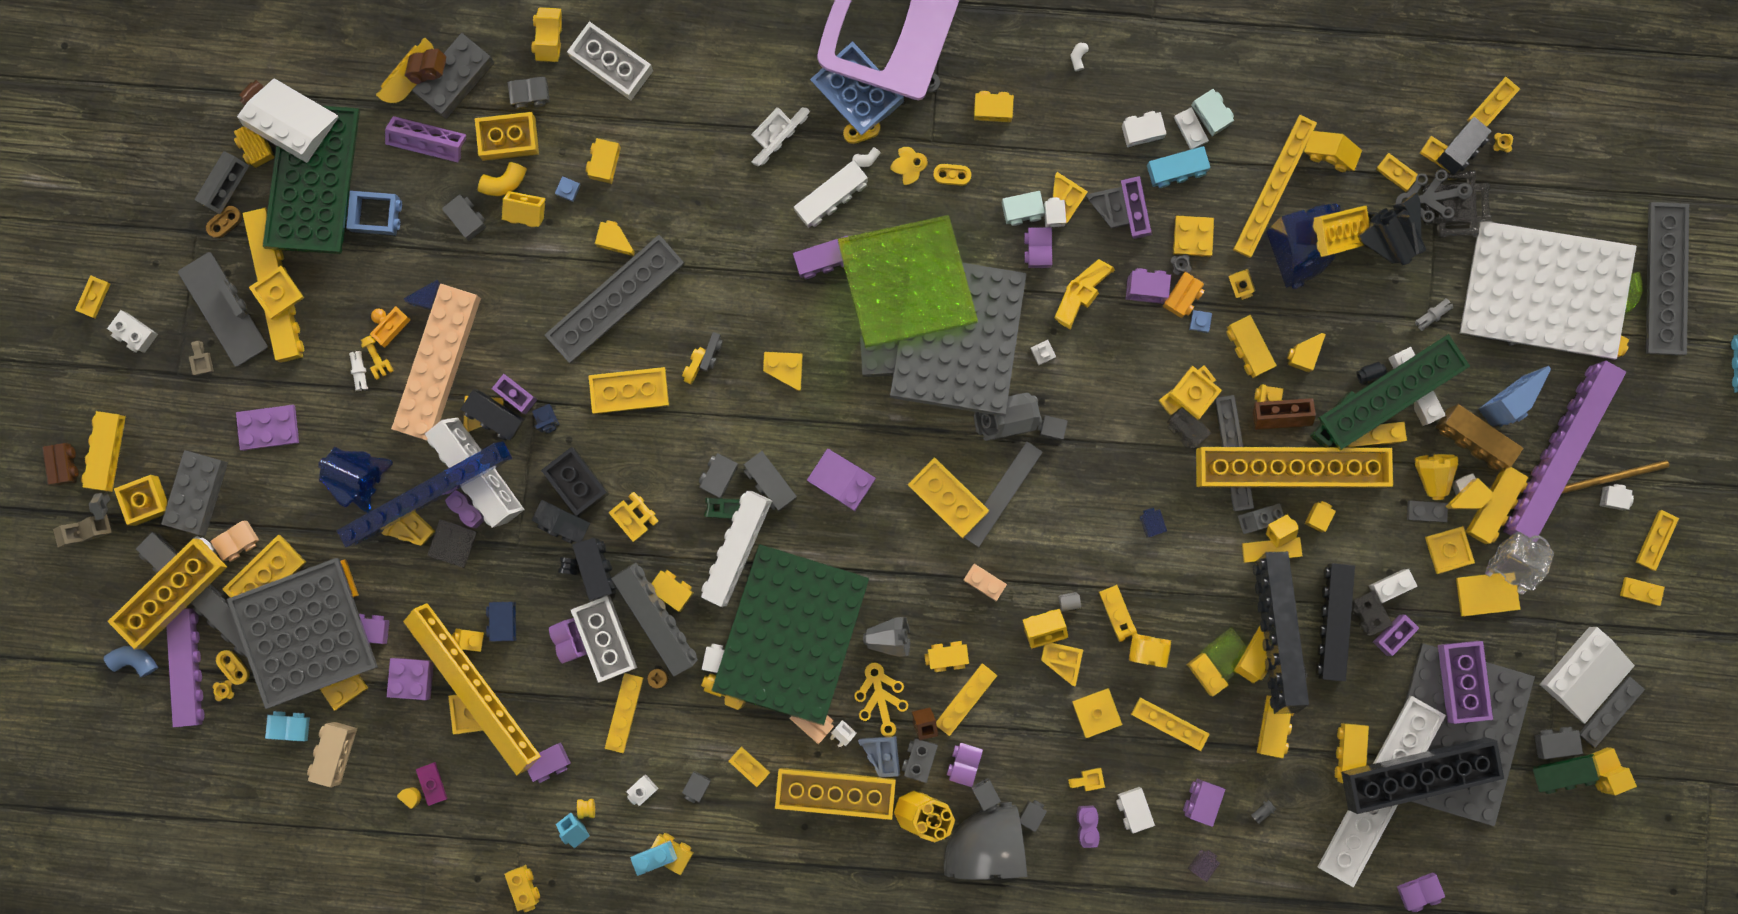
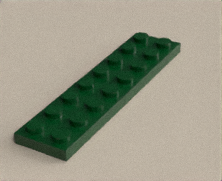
M1447 334L1318 419L1338 449L1342 450L1470 367L1450 335Z

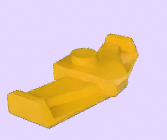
M1098 259L1077 278L1072 280L1066 287V292L1054 318L1061 325L1071 329L1080 305L1082 304L1087 308L1091 305L1099 294L1098 290L1094 287L1110 273H1113L1115 271L1114 267Z

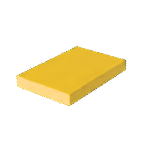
M1515 571L1456 578L1461 616L1520 610Z

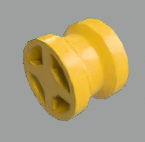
M589 799L588 801L577 800L578 819H583L584 817L595 818L594 799Z

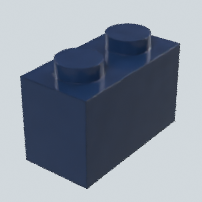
M489 602V606L486 607V616L489 618V626L486 628L487 637H490V641H515L516 602Z

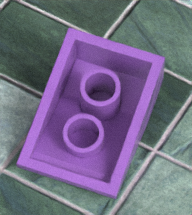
M830 449L826 450L807 479L808 482L854 512L876 480L875 477Z

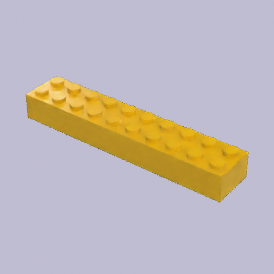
M1200 447L1196 449L1197 487H1393L1392 448H1343L1339 450L1338 448Z

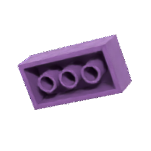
M1483 641L1438 645L1447 723L1457 724L1493 720Z

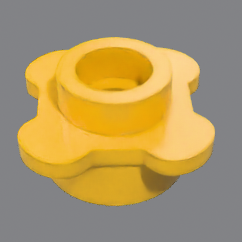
M1501 133L1494 135L1495 145H1493V149L1509 153L1512 150L1513 136Z
M226 680L224 683H214L213 689L217 701L234 697V692L231 689L232 683L229 680Z

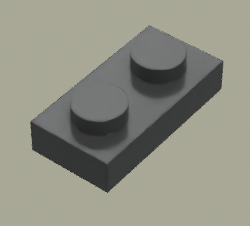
M712 333L700 365L702 371L708 372L715 365L716 358L714 356L716 350L720 351L723 344L720 334Z
M1408 501L1407 520L1446 523L1448 518V508L1446 505L1448 503Z

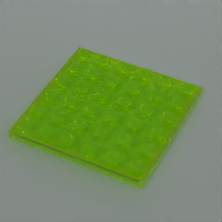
M949 215L839 238L837 240L865 348L978 322Z

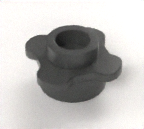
M1184 254L1178 258L1172 257L1171 263L1173 264V273L1175 275L1191 271L1192 267L1190 266L1188 255Z

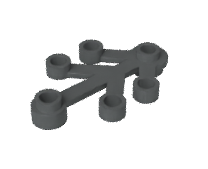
M1438 170L1435 174L1436 178L1423 195L1419 196L1420 204L1425 203L1441 213L1443 218L1451 219L1454 216V210L1451 207L1443 206L1437 200L1457 196L1462 200L1469 199L1472 195V187L1467 183H1462L1456 189L1435 193L1440 184L1447 179V172L1445 170ZM1423 173L1417 175L1415 184L1408 193H1402L1397 197L1396 204H1401L1404 199L1417 193L1421 186L1426 185L1428 182L1427 175ZM1444 173L1445 177L1443 179H1439L1438 174ZM1420 177H1424L1426 180L1425 182L1420 183L1418 179ZM1464 187L1468 189L1466 194L1460 191ZM1420 208L1423 221L1431 223L1434 220V213ZM1446 210H1450L1452 214L1450 216H1446L1444 212ZM1431 214L1432 218L1430 220H1426L1425 215Z

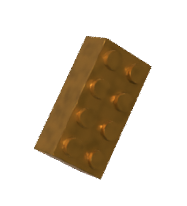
M1459 404L1448 408L1445 412L1446 416L1442 417L1435 426L1439 429L1441 435L1446 438L1451 437L1455 440L1457 446L1463 449L1467 448L1471 451L1472 456L1479 460L1482 458L1488 462V467L1496 471L1497 469L1502 470L1512 467L1524 449Z

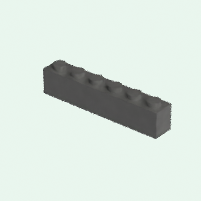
M634 563L611 578L672 675L676 676L692 667L698 660L696 658L697 655L689 647L685 635L677 628L675 619L665 609L664 602L656 595L654 586L646 579L644 570L637 563Z

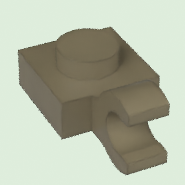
M191 342L194 356H189L192 374L196 376L214 372L210 353H204L203 342Z

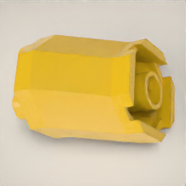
M915 790L900 796L894 810L901 828L932 842H937L950 836L955 822L948 804Z

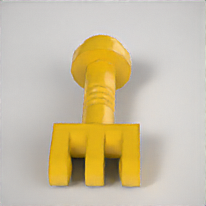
M372 336L361 340L362 348L367 347L375 363V366L370 367L376 380L380 378L378 370H380L382 376L387 375L384 367H387L390 373L394 371L388 359L382 362L374 346L376 340Z

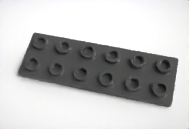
M211 252L206 253L178 271V274L234 366L242 365L269 348L247 312V305L242 299H239L236 294L238 293L236 287L228 281Z

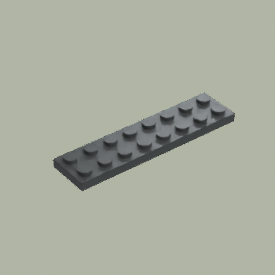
M1650 202L1648 204L1646 354L1687 355L1689 204Z
M658 235L550 329L545 336L571 364L685 263L665 240Z

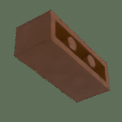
M1313 398L1255 402L1253 409L1255 430L1313 426L1316 417Z

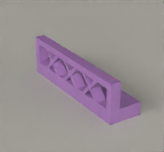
M394 116L385 129L386 145L454 162H459L461 159V147L466 140V134ZM395 124L402 125L404 127H395ZM432 134H438V135H440V136L435 137V136H431V135H432ZM449 139H458V142L451 141Z

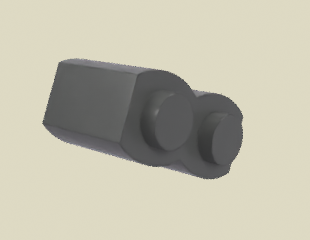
M545 77L507 82L510 105L516 107L517 110L526 109L529 105L543 107L546 106V103L550 102L548 82Z

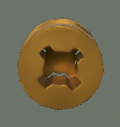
M663 669L652 670L647 678L649 685L653 688L665 686L668 682L666 671Z

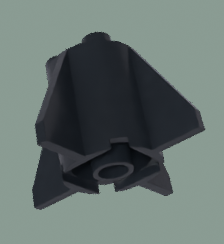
M1417 193L1411 195L1401 204L1392 205L1394 209L1389 211L1385 208L1379 212H1368L1371 226L1358 235L1361 243L1388 260L1391 264H1409L1414 256L1426 251L1421 237L1420 198Z

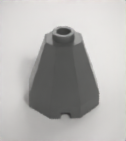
M907 617L894 618L867 629L863 635L864 645H867L868 649L898 657L909 656L911 643L907 634L910 633Z

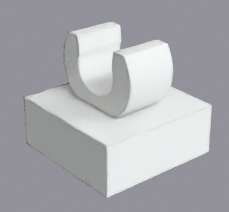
M1048 340L1030 348L1038 366L1056 358Z
M842 720L831 732L832 736L830 739L833 740L836 737L840 741L838 747L846 746L856 735V732Z

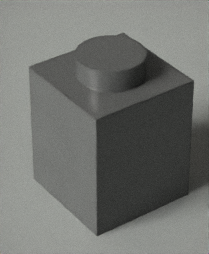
M1045 415L1041 425L1037 428L1040 431L1039 436L1062 441L1068 421Z
M694 771L682 792L685 794L684 798L693 803L695 801L700 802L712 780Z
M1028 800L1019 816L1021 824L1036 832L1047 812L1043 809L1045 805L1036 800L1033 803Z

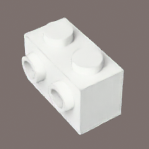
M120 310L107 328L112 332L111 336L120 342L124 340L128 343L127 347L136 353L137 351L145 353L158 335L122 310Z

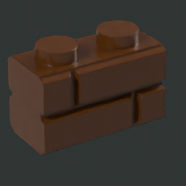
M67 443L42 447L48 485L58 486L77 482L76 477H78L79 473L78 468L74 466L73 458L76 457L74 447Z

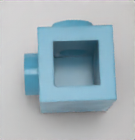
M572 813L556 824L561 840L565 844L569 843L573 848L589 837L584 824Z

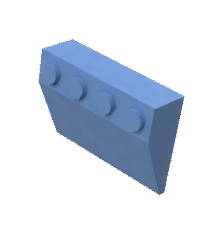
M853 41L836 56L880 71ZM823 68L810 79L861 136L889 116L904 102V96L827 71Z
M1547 366L1523 375L1478 408L1492 427L1497 425L1502 427L1503 425L1524 419L1528 415L1527 411L1532 408L1551 368Z

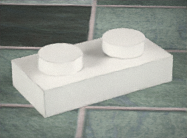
M1192 107L1174 116L1190 150L1208 143L1209 140Z

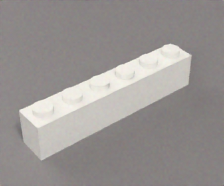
M746 491L741 496L740 508L732 517L733 524L725 533L724 539L726 540L724 545L719 548L717 552L718 559L711 566L709 580L704 583L701 590L703 592L702 598L720 607L728 605L772 503V500L753 491Z

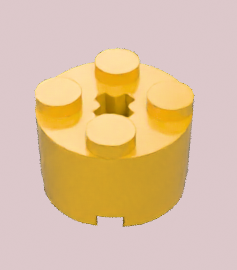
M1133 634L1129 661L1167 668L1171 640Z

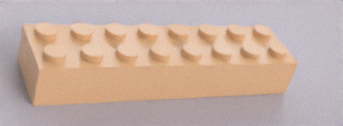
M440 284L391 428L392 430L427 441L428 438L425 433L440 422L481 300L479 296Z

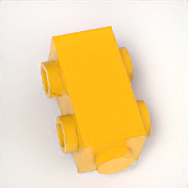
M962 641L951 642L949 647H943V644L931 645V649H927L928 653L924 654L925 663L930 665V669H934L935 672L946 671V667L953 666L954 670L963 669L965 664H969L967 644L962 645Z
M524 865L505 873L504 875L517 911L523 910L528 912L535 909L534 905L539 902L540 893L538 888L533 886L532 880L534 878L531 869H527V866Z

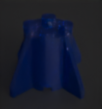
M334 447L326 458L323 457L319 461V482L327 487L339 505L347 507L350 503L354 502L360 509L370 513L371 496L376 491L373 487L376 482H380L381 475L393 465V461L386 458L371 457L370 454L363 451H344Z

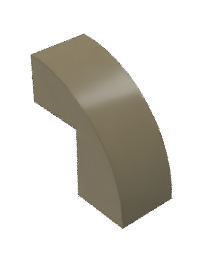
M107 514L104 519L96 520L95 516H92L78 523L60 525L53 529L58 548L86 542L112 533Z

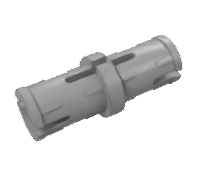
M1445 298L1436 307L1428 309V312L1416 320L1415 324H1419L1418 328L1423 331L1434 321H1439L1446 312L1453 309V305H1447L1450 301Z

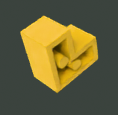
M1312 131L1304 152L1310 156L1312 161H1326L1333 164L1336 170L1346 172V170L1355 171L1362 150L1344 134Z
M1607 747L1592 753L1595 755L1601 775L1600 780H1597V784H1595L1599 791L1618 795L1637 787L1630 769L1621 766L1614 748Z

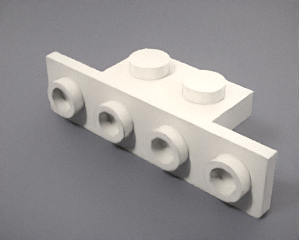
M802 107L790 120L779 108H776L751 134L764 148L751 162L756 166L764 165L769 160V155L782 146L781 142L795 132L794 128L806 121L810 111Z

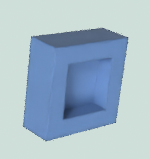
M562 176L555 194L574 202L581 185Z
M1193 310L1189 330L1208 333L1212 313Z

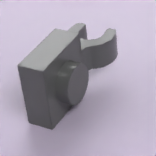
M105 492L104 495L102 493L94 494L89 503L90 512L94 514L96 520L104 519L108 511L106 505L110 501L108 492Z

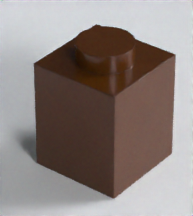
M930 707L912 711L913 724L919 741L938 736L936 719Z

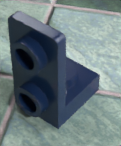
M551 404L532 411L538 424L535 425L538 431L548 434L555 431L556 427L560 425Z

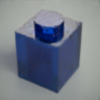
M1153 507L1144 510V515L1139 516L1146 538L1167 531L1160 509L1155 511Z

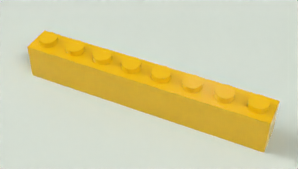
M266 208L243 213L258 281L279 266H283L281 260H284L282 250L263 248L268 211ZM294 305L273 320L265 312L275 360L281 363L303 357L304 345L301 340L299 341L298 333H300V327L295 322L294 315H296Z

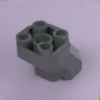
M1029 393L1008 396L1005 417L979 412L974 414L976 431L979 435L983 434L985 436L983 438L985 441L1035 431L1042 422L1038 399L1035 395L1031 396Z

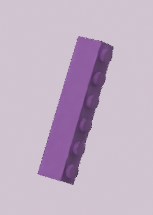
M184 609L167 625L173 727L201 725L204 720V710L201 709L203 691L200 689L202 673L199 670L201 654L198 651L197 645L200 636L196 630L198 614L194 609Z

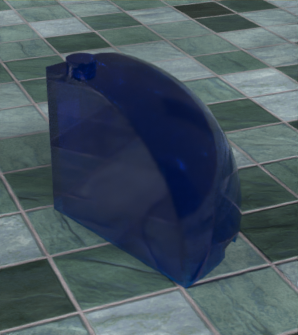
M1337 203L1316 206L1307 210V213H1305V210L1282 216L1266 231L1286 288L1292 287L1297 289L1304 286V282L1320 275L1335 259L1338 253L1321 257L1317 249L1318 238L1317 233L1314 231L1313 223L1315 217L1340 212L1341 207Z

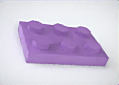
M295 405L236 412L241 451L299 443Z

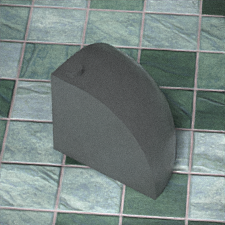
M1002 802L998 808L990 812L988 810H980L966 818L953 832L947 844L944 855V875L953 877L954 874L957 879L994 878V875H998L1001 879L1027 877L1024 842L1017 806L1012 805V802Z

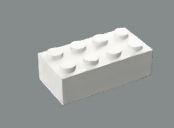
M590 21L567 51L572 60L629 100L634 98L653 72L651 64Z
M610 596L602 597L571 610L598 683L637 668Z

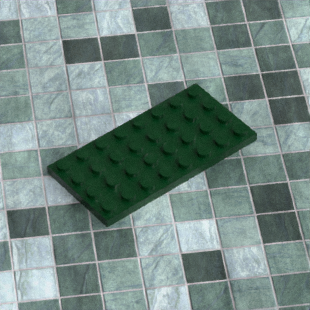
M322 106L338 115L339 118L307 163L281 147L276 146L263 239L264 249L332 254L342 253L360 114L358 108Z

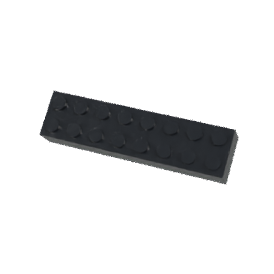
M1265 552L1254 563L1253 574L1256 575L1255 591L1259 595L1258 612L1261 613L1262 618L1260 629L1264 632L1263 650L1266 651L1267 655L1265 667L1269 672L1267 684L1268 688L1271 689L1272 695L1270 706L1274 714H1293L1307 707L1309 699L1289 552Z
M1487 737L1341 771L1348 810L1356 814L1504 779L1498 742Z

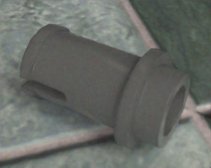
M1269 800L1267 802L1264 801V804L1251 814L1258 824L1271 813L1274 814L1276 810Z

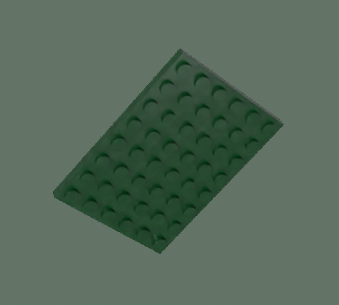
M759 544L712 687V692L824 726L869 578Z

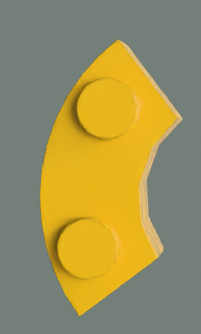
M538 8L537 15L533 16L536 35L535 41H532V53H535L536 61L558 62L561 48L560 32H562L561 9Z

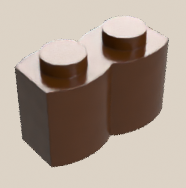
M428 49L424 53H413L409 56L404 76L414 84H420L427 81V79H438L443 74L447 56L439 49Z

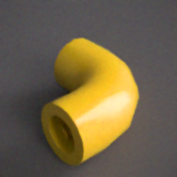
M509 162L505 173L501 177L496 178L483 174L478 184V192L491 196L506 195L508 191L512 192L518 188L527 169L519 164Z

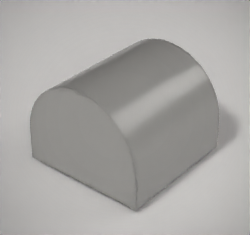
M1077 592L1058 596L1061 611L1081 608L1080 595Z

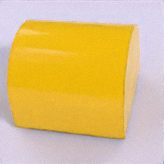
M410 787L402 790L397 795V798L412 809L420 803L421 793L417 788Z

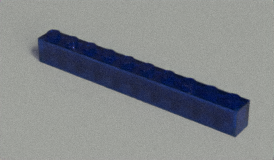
M504 441L494 443L338 529L337 532L345 548L356 545L511 460L512 457Z

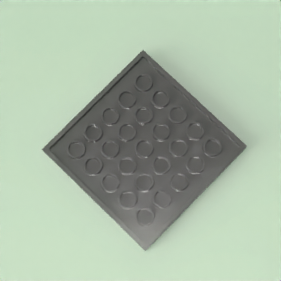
M339 558L329 560L227 599L265 709L378 667Z

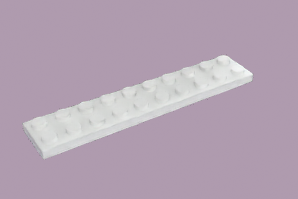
M1409 696L1373 764L1426 752L1446 715L1415 697ZM1398 805L1361 814L1348 810L1323 855L1318 868L1354 887Z

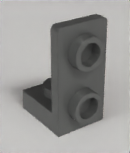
M1276 504L1239 515L1238 518L1243 534L1267 528L1270 523L1283 517L1284 513L1281 504Z

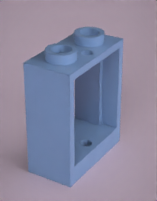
M350 191L346 228L351 232L396 235L397 230L400 229L398 214L402 210V201L396 194ZM362 199L390 201L388 227L360 225Z

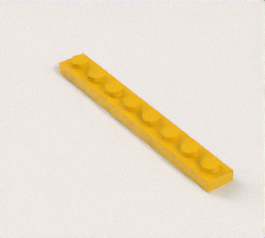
M1302 115L1298 116L1233 249L1234 251L1248 258L1252 257L1304 151L1311 132L1317 124L1316 122Z

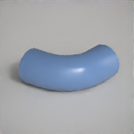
M122 646L104 656L106 665L114 672L123 666L131 665L142 678L158 669L154 659L146 651L133 649L131 646Z

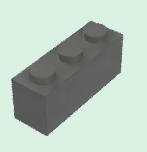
M223 151L194 200L221 214L249 165Z
M763 451L744 464L746 469L743 471L750 480L752 478L756 480L758 484L755 487L761 495L765 493L772 500L770 507L773 510L777 508L778 511H781L797 498Z

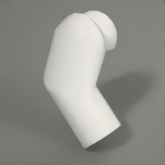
M1078 43L1071 53V60L1075 71L1084 69L1081 58L1083 54L1088 52L1089 48L1086 43Z
M873 147L868 155L855 154L852 161L854 160L859 167H869L881 152Z

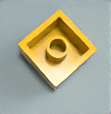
M148 475L114 488L127 525L136 526L165 514L168 502L158 476Z

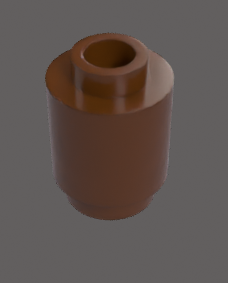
M257 80L253 83L250 82L239 94L241 97L239 101L246 105L264 86Z

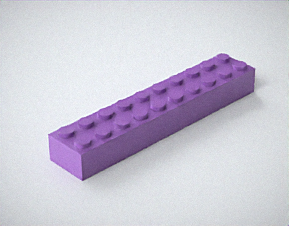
M1608 361L1588 367L1585 372L1586 378L1584 382H1581L1576 389L1577 395L1575 399H1572L1567 405L1568 412L1559 420L1557 432L1551 435L1548 449L1542 452L1540 464L1532 470L1531 476L1533 477L1530 482H1527V487L1523 491L1521 499H1518L1516 506L1513 508L1515 510L1512 516H1509L1505 523V533L1522 542L1537 540L1626 371Z

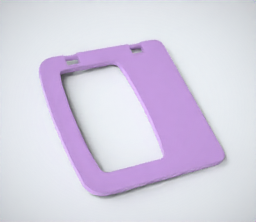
M835 0L817 55L820 66L827 71L914 100H922L929 87L959 0H911L901 35L883 71L874 70L836 57L837 40L852 0Z

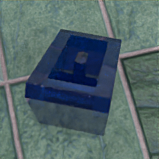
M436 280L405 297V302L409 305L432 310L441 282Z

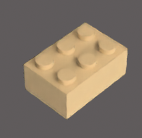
M338 722L326 723L325 726L321 727L319 732L321 739L313 752L315 759L307 772L309 782L327 787L341 784L357 728Z

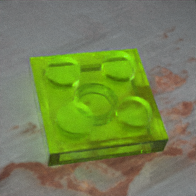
M1230 627L1202 649L1201 653H1205L1222 675L1221 678L1227 681L1237 673L1234 669L1247 646Z

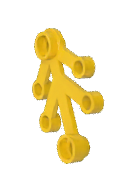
M871 663L865 669L866 680L854 697L856 701L863 702L866 699V692L872 683L875 691L865 708L860 711L859 717L863 721L869 720L871 711L878 701L883 722L881 733L886 737H891L896 732V726L893 722H890L885 700L895 705L901 712L908 709V703L882 689L881 681L891 686L896 693L901 692L904 685L902 682L895 681L885 675L884 669L880 664ZM872 669L878 670L877 676L871 675ZM896 683L901 684L902 688L900 690H895L894 685ZM862 692L864 694V698L862 700H859L857 698V693ZM905 702L906 708L900 709L899 703ZM863 711L868 712V718H862L861 713ZM886 726L892 727V731L890 733L885 732L884 729Z

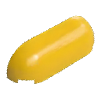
M423 38L418 46L415 45L382 83L380 86L382 89L376 94L377 97L388 103H397L402 101L417 85L404 75L411 54L424 53L428 49H434L426 38Z

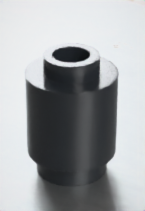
M1376 362L1361 367L1356 374L1359 383L1368 386L1387 374V370L1384 364Z

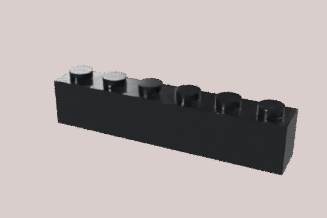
M1329 563L1328 567L1324 569L1326 586L1323 587L1322 591L1325 604L1321 607L1323 625H1320L1319 629L1322 641L1318 645V655L1320 656V663H1317L1316 674L1319 675L1318 679L1346 682L1355 565Z

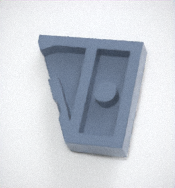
M896 736L858 740L860 746L862 745L866 751L869 761L875 766V771L879 777L900 775Z

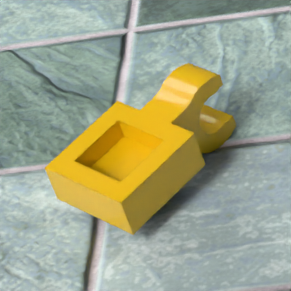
M1101 768L1081 771V778L1068 780L1071 788L1084 786L1085 791L1105 788Z

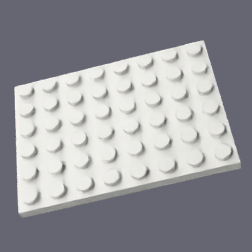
M1480 221L1460 334L1615 360L1619 350L1636 246Z

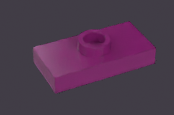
M435 762L416 769L428 806L448 799Z

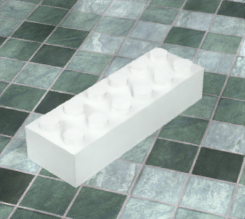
M458 417L441 420L425 433L430 446L439 453L440 460L449 467L451 475L459 481L462 490L470 496L474 507L480 510L484 516V521L493 528L506 524L525 510Z

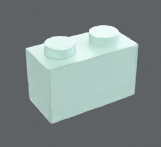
M1214 89L1194 100L1191 105L1211 136L1222 131L1234 121L1232 111L1225 107L1222 96L1219 92H1215Z
M1040 191L1003 198L1001 202L1006 224H1011L1012 226L1020 225L1023 223L1022 221L1029 219L1030 222L1041 220V217L1045 214Z

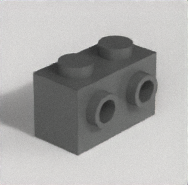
M916 737L914 741L910 740L907 752H910L908 760H904L901 769L905 771L904 776L927 783L938 745L926 740L919 741V738Z

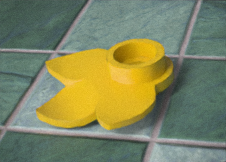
M902 147L898 149L900 158L893 161L890 169L895 173L903 174V184L909 185L918 180L920 172L927 167L928 161L922 153H916L910 147ZM920 159V164L916 166L915 160Z

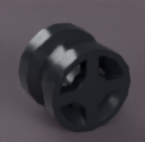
M560 557L561 567L558 569V572L577 575V559Z

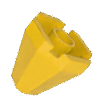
M1433 454L1432 457H1428V455L1416 457L1415 466L1427 496L1432 497L1433 500H1443L1444 496H1448L1458 466V457L1453 454Z

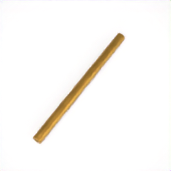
M1665 460L1568 484L1561 494L1669 468V462Z

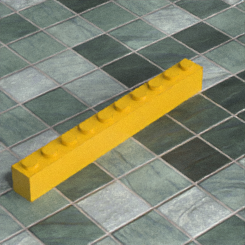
M428 603L413 609L403 622L516 776L531 768L541 757L443 623Z

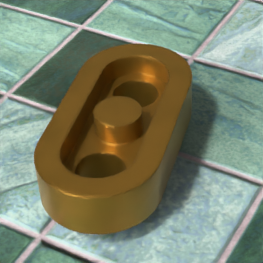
M234 206L225 207L221 214H217L207 223V233L217 239L224 237L241 222L242 214L240 210ZM235 214V218L230 220V216ZM220 226V231L216 232V227Z

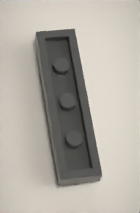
M1627 676L1580 731V737L1593 748H1596L1645 689L1630 676Z

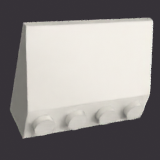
M276 79L270 81L253 96L237 116L243 126L306 163L339 118L338 115Z
M1589 627L1539 685L1585 724L1635 665L1613 640L1598 627Z

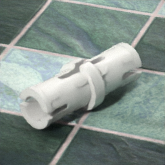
M361 351L349 353L355 391L368 389L365 378L366 368L363 366Z

